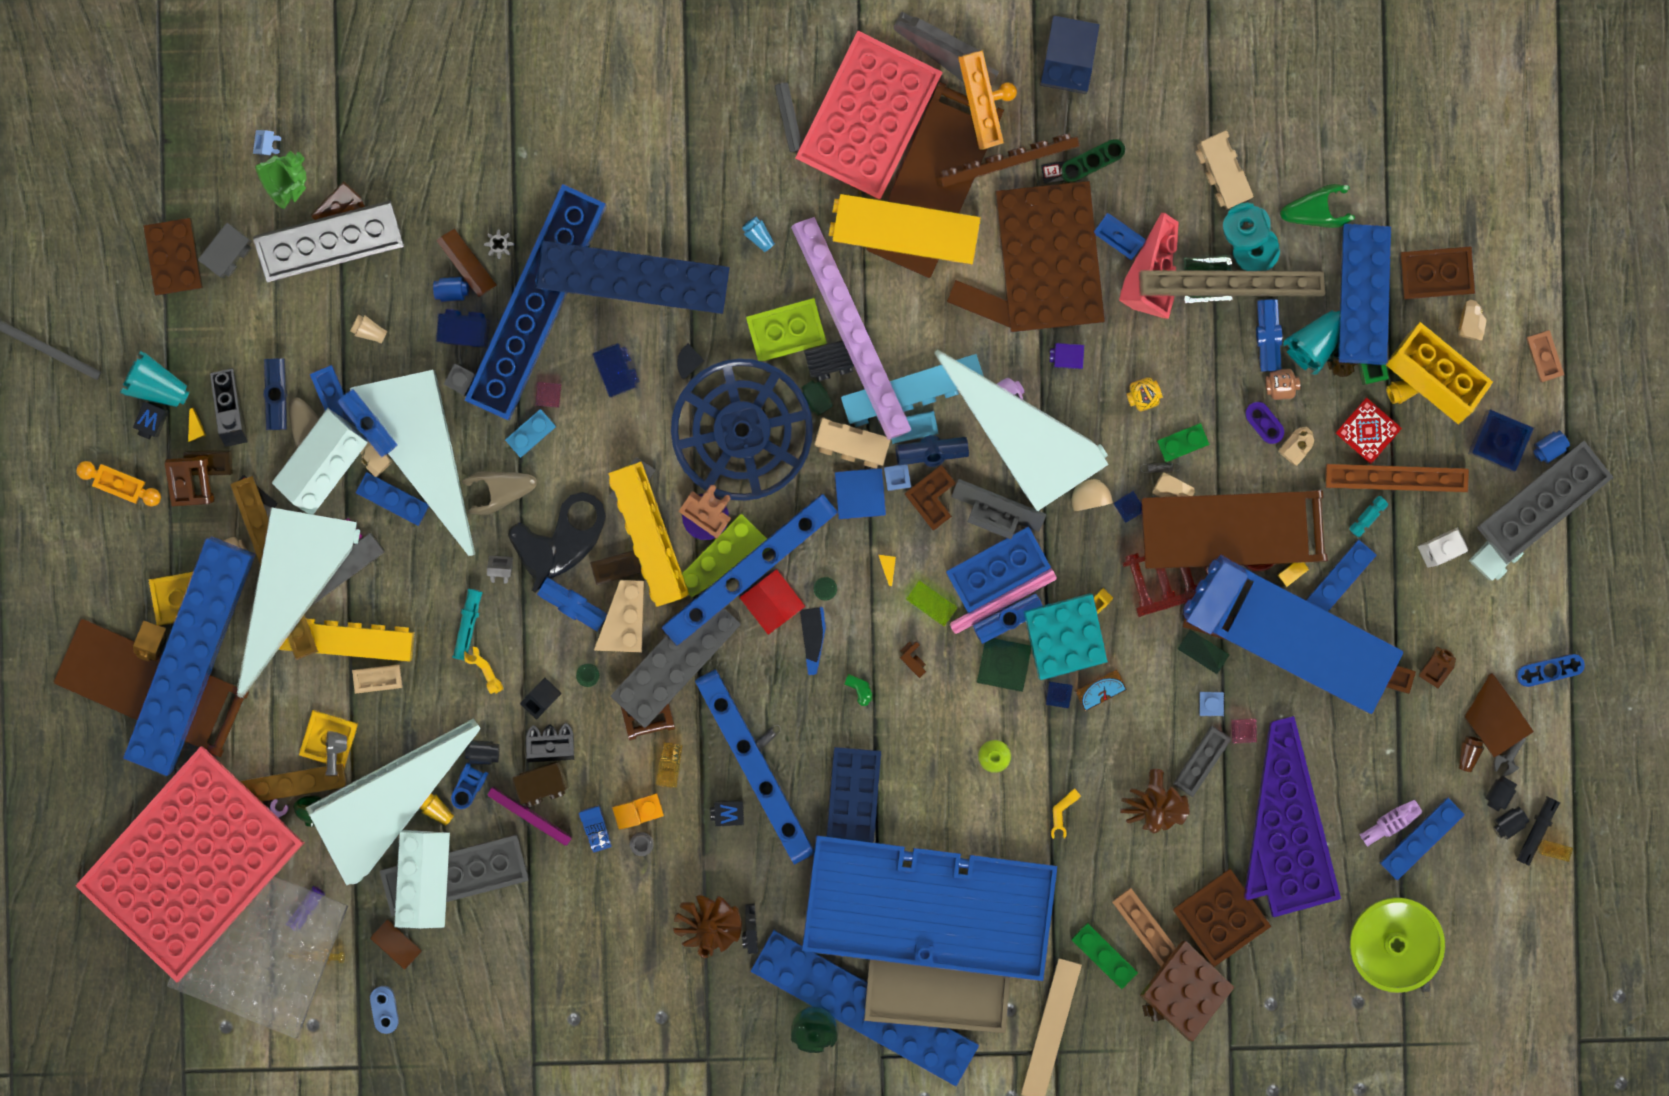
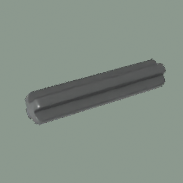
M779 83L775 85V91L790 152H798L802 142L788 83Z

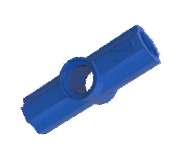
M1258 300L1256 339L1260 351L1261 372L1277 371L1281 369L1280 346H1282V328L1279 324L1278 300Z
M354 389L337 401L381 458L398 446L380 423L378 417L372 413ZM365 417L373 419L374 425L370 430H365L362 427V420Z
M548 577L537 593L542 599L558 607V610L568 617L581 621L597 632L607 617V613L587 602L588 600L571 589H566Z
M1034 593L972 626L980 642L983 644L1024 623L1023 611L1043 605L1037 594ZM1007 612H1012L1015 617L1014 622L1010 625H1006L1003 622V616Z

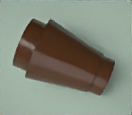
M1466 736L1465 740H1462L1459 769L1466 772L1473 771L1484 750V743L1481 739Z

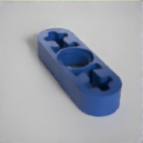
M1576 654L1531 663L1518 668L1516 680L1522 686L1531 687L1581 674L1585 663L1583 658ZM1572 658L1574 661L1579 662V665L1575 668L1576 671H1573L1572 668L1563 669L1565 674L1561 675L1562 668L1558 661L1562 660V665L1570 664V659ZM1552 663L1556 666L1557 672L1553 677H1547L1544 674V667L1547 664ZM1539 666V674L1542 680H1538L1539 676L1530 677V682L1527 683L1525 679L1521 678V675L1525 674L1524 670L1527 669L1530 673L1537 672L1535 667Z

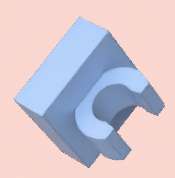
M256 130L253 154H278L280 150L273 149L272 142L281 141V137L273 136L274 132Z

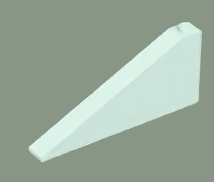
M939 350L934 352L1036 511H1039L1109 465L1105 460V457L1108 455L1101 444L1096 446L1092 440Z
M435 370L351 387L350 391L352 389L356 391L398 444L388 454L468 556L475 555ZM365 417L362 420L369 430L373 427L374 422L371 417Z
M277 508L271 509L238 697H243L352 551L353 543L358 544L360 530L356 529L357 522Z
M474 719L306 807L346 885L356 884L369 874L479 732L480 727Z

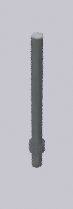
M0 318L1 332L96 380L99 379L101 371L6 324Z

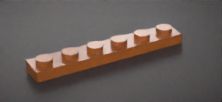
M1326 464L1325 488L1468 492L1469 469Z

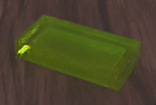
M920 580L906 598L907 601L942 626L946 625L958 608Z

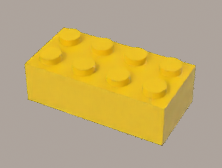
M1421 322L1406 335L1386 364L1388 368L1458 425L1473 412L1493 383L1491 379Z

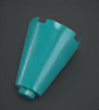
M1329 311L1284 340L1283 345H1288L1289 347L1288 355L1305 371L1310 368L1314 370L1311 374H1318L1338 344L1340 311Z
M140 350L137 356L141 357V359L138 358L136 362H133L123 383V386L127 388H122L120 393L177 407L179 403L184 405L189 395V392L186 391L187 385L148 354Z

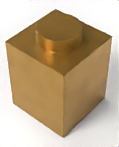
M143 621L133 645L136 656L145 661L150 659L156 661L167 636L166 628Z

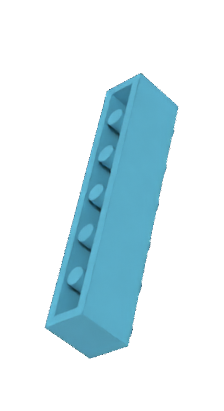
M977 354L956 360L983 376ZM942 365L889 381L903 412L914 409L913 404L922 402L924 406L936 402L935 397L944 394L945 398H949L959 394L957 387ZM865 389L841 397L849 425L854 423L855 427L868 424V418L877 416Z

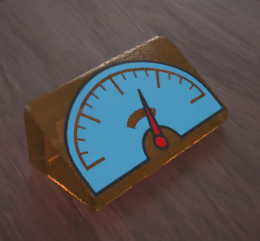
M1114 669L1074 691L1086 712L1127 689L1118 670Z

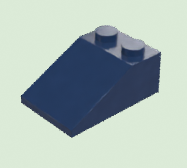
M1053 16L1040 86L1087 94L1100 24Z

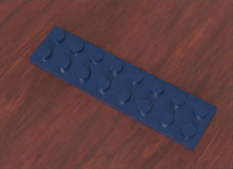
M542 241L536 288L723 314L730 267Z
M834 747L827 837L874 843L881 751Z

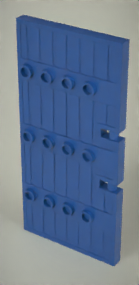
M816 836L802 951L1043 981L1057 866L969 855V859L960 858L961 854L919 848H913V852L904 851L905 847ZM903 860L911 861V868L902 867ZM959 867L967 868V875L958 874Z

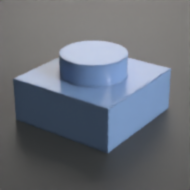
M908 464L884 467L888 491L911 487Z
M1199 692V716H1224V692Z

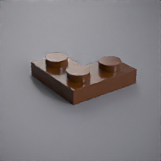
M942 465L904 493L933 531L952 517L938 499L940 495L956 484Z

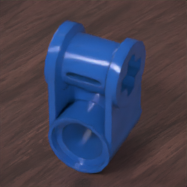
M467 763L451 796L453 806L458 809L469 807L477 793L481 790L489 773H482L472 768L470 763ZM469 774L478 778V780L470 777ZM463 791L468 794L469 800L467 804L461 805L456 801V796L459 792Z

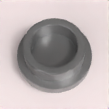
M637 833L630 840L631 851L638 856H646L653 849V839L647 833Z

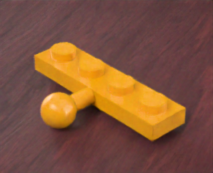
M976 51L958 57L979 149H987L1003 144L994 101L999 99L1012 101L1017 95L1015 85L1006 82L998 90L992 92L983 51Z

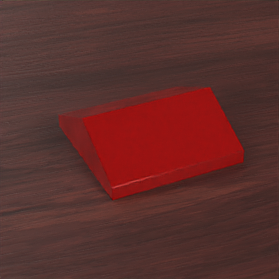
M777 569L740 597L741 601L768 635L805 607Z

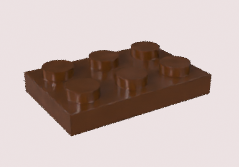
M191 218L143 225L155 296L202 289Z
M1472 246L1400 252L1403 300L1475 294Z

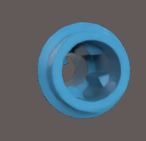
M755 216L742 227L744 235L762 249L763 252H766L775 244L762 219L759 220Z

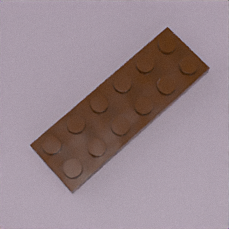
M1062 134L1052 137L1053 142L1048 143L1047 140H1042L1030 144L1031 149L1025 150V147H1019L1007 151L1008 155L1004 157L1002 154L986 157V162L981 164L979 161L965 163L962 165L963 169L958 171L957 168L940 171L941 176L935 177L937 186L946 187L1080 146L1078 137Z

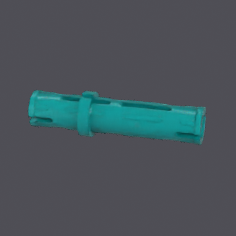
M468 588L464 609H461L460 613L462 618L452 658L465 661L464 652L468 654L476 618H479L480 614L478 609L483 594L482 591Z

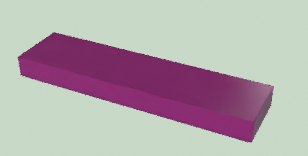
M493 786L487 794L488 797L564 846H567L573 838Z

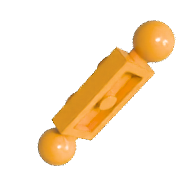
M83 461L77 466V475L81 479H94L93 487L135 504L138 503L139 498H142L143 502L150 507L158 505L161 501V494L157 489H143L146 483L143 480L100 464L99 469L96 470L95 466L89 461Z

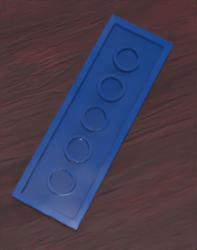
M1343 225L1338 362L1387 364L1391 226Z

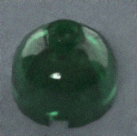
M808 1007L802 1009L792 1021L791 1041L796 1043L801 1051L808 1053L824 1052V1048L829 1045L830 1048L833 1047L837 1041L836 1020L824 1008Z

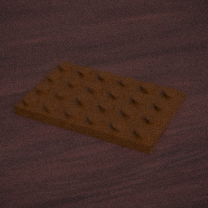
M1090 181L995 191L1010 333L1104 323Z

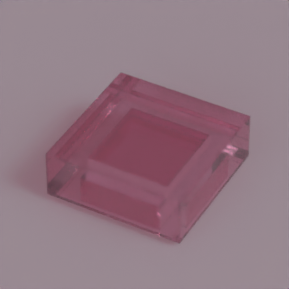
M538 382L536 406L560 408L562 384Z
M1231 719L1232 743L1257 742L1256 719Z

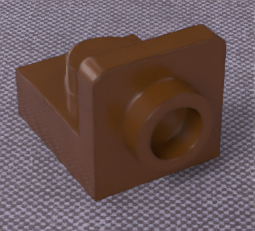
M909 641L900 650L902 655L899 658L918 678H921L926 673L923 669L926 664L917 655L914 657L910 655L920 644L917 641L914 644Z
M1436 646L1433 655L1419 672V677L1439 689L1454 669L1456 658L1449 650Z

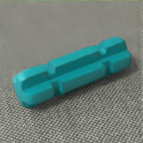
M1378 496L1372 502L1374 505H1369L1358 518L1359 521L1351 525L1349 530L1355 536L1361 537L1365 532V527L1369 528L1380 516L1379 512H1383L1388 507V503L1384 498Z

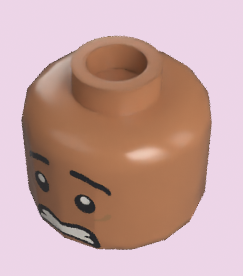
M1292 369L1271 371L1269 376L1265 377L1267 395H1271L1274 400L1292 399L1296 395V390H1300V377L1295 376Z

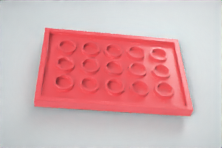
M857 31L795 159L881 200L943 72Z

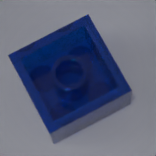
M445 309V314L439 313L436 342L487 348L490 320L485 318V314L479 312H469L468 316H463L458 310Z
M617 343L592 353L609 398L613 399L638 389L637 383L640 382L636 369H630L628 361L632 359L627 347H622L621 344Z
M1491 409L1486 410L1468 454L1510 472H1516L1534 428Z

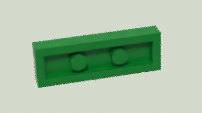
M1088 923L1071 938L1121 989L1138 974Z

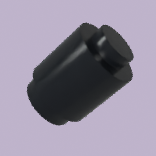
M472 740L470 745L465 748V759H469L470 764L492 765L493 763H498L500 746L499 744H494V741Z
M1501 775L1498 780H1495L1485 797L1488 800L1487 806L1498 812L1501 808L1506 810L1516 793L1515 788L1517 784Z
M1519 806L1515 809L1511 808L1494 820L1495 826L1493 830L1500 839L1504 837L1508 840L1526 828L1529 819Z

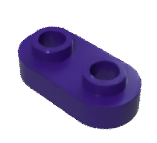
M1254 402L1248 405L1245 410V418L1261 439L1268 444L1280 442L1284 436V428L1269 408L1261 402ZM1255 409L1261 412V416L1258 419L1252 415ZM1269 428L1275 429V436L1270 437L1267 434Z

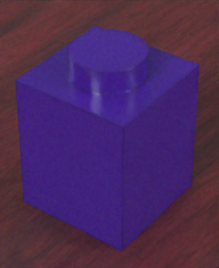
M1056 343L1055 348H1050L1049 362L1054 363L1053 368L1083 369L1084 345Z

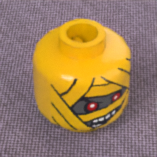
M1150 377L1132 382L1129 386L1130 392L1126 393L1130 406H1135L1140 412L1158 406L1160 399L1163 398L1157 380L1153 381Z

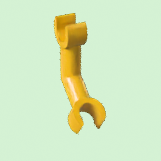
M472 647L473 655L464 652L465 662L476 664L481 668L488 682L487 689L490 694L494 692L497 694L502 691V683L495 677L490 664L480 656L479 649Z
M1073 789L1053 807L1054 827L1051 830L1053 839L1055 837L1054 832L1057 829L1063 831L1064 839L1067 832L1063 826L1062 812L1081 797L1076 789Z

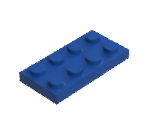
M1028 526L1013 534L1012 539L1006 538L947 570L946 573L967 612L970 613L1049 570L1051 566Z

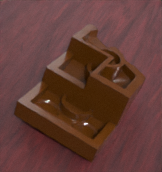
M1490 673L1464 718L1476 736L1480 737L1492 757L1495 758L1534 731L1494 674Z

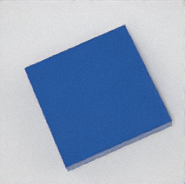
M882 468L835 472L839 519L886 515Z

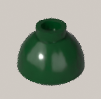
M307 796L300 798L294 803V812L300 820L305 822V826H315L306 807L321 800V797Z

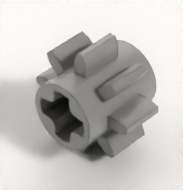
M497 229V235L487 234L490 242L484 243V246L491 248L488 253L489 256L493 255L494 252L497 253L498 259H501L503 253L511 255L508 248L509 246H514V243L508 242L509 233L503 237L501 231ZM496 239L499 241L504 239L502 244L505 247L502 250L500 248L494 249L496 246L494 241Z

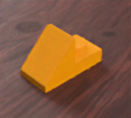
M657 793L612 807L619 830L637 826L643 822L664 816Z

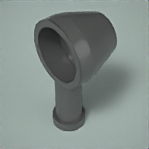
M327 731L326 776H337V754L347 749V736L334 731Z

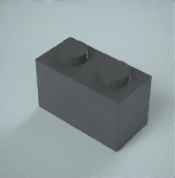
M226 223L198 260L220 278L230 277L237 268L235 263L239 258L242 257L244 259L251 251L252 247L250 244L253 241L234 226Z

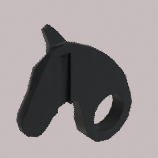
M584 492L570 495L561 505L556 529L551 538L533 533L524 523H517L509 529L508 537L524 567L534 578L531 589L534 593L541 588L547 577L552 579L577 565L598 542L605 524L606 512L603 503L595 495ZM576 502H589L596 509V522L588 530H578L569 522V510Z

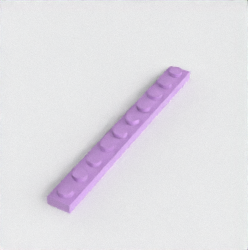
M815 217L795 223L791 228L887 439L890 440L911 431L910 425Z

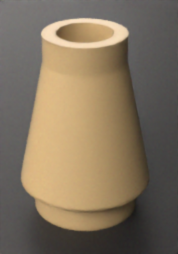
M357 315L350 332L354 333L356 337L382 343L387 330L381 328L366 315L364 317Z

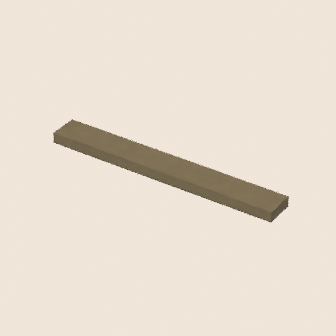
M1141 270L1139 272L1140 296L1325 295L1324 272Z

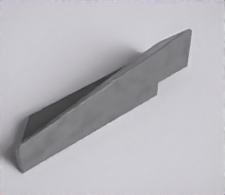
M901 12L893 27L896 32L963 82L958 57L980 51L917 17L913 18L904 12ZM986 65L990 85L992 86L999 71Z

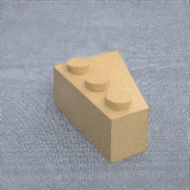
M1227 130L1200 142L1197 145L1198 150L1195 151L1200 164L1204 163L1208 170L1205 175L1210 186L1214 185L1218 192L1215 194L1219 206H1224L1225 210L1254 197L1244 171L1241 170L1236 159L1237 154L1229 144Z
M822 418L815 446L819 447L818 452L832 456L833 452L842 454L841 459L855 462V458L864 460L863 465L877 469L878 465L883 466L890 440L882 435Z
M620 580L594 651H643L645 581Z

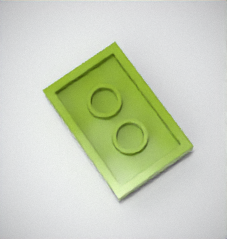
M814 298L746 317L758 361L764 362L827 344Z

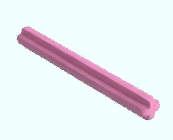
M1049 569L972 612L952 621L950 626L953 632L957 634L1055 581L1057 577L1054 571Z

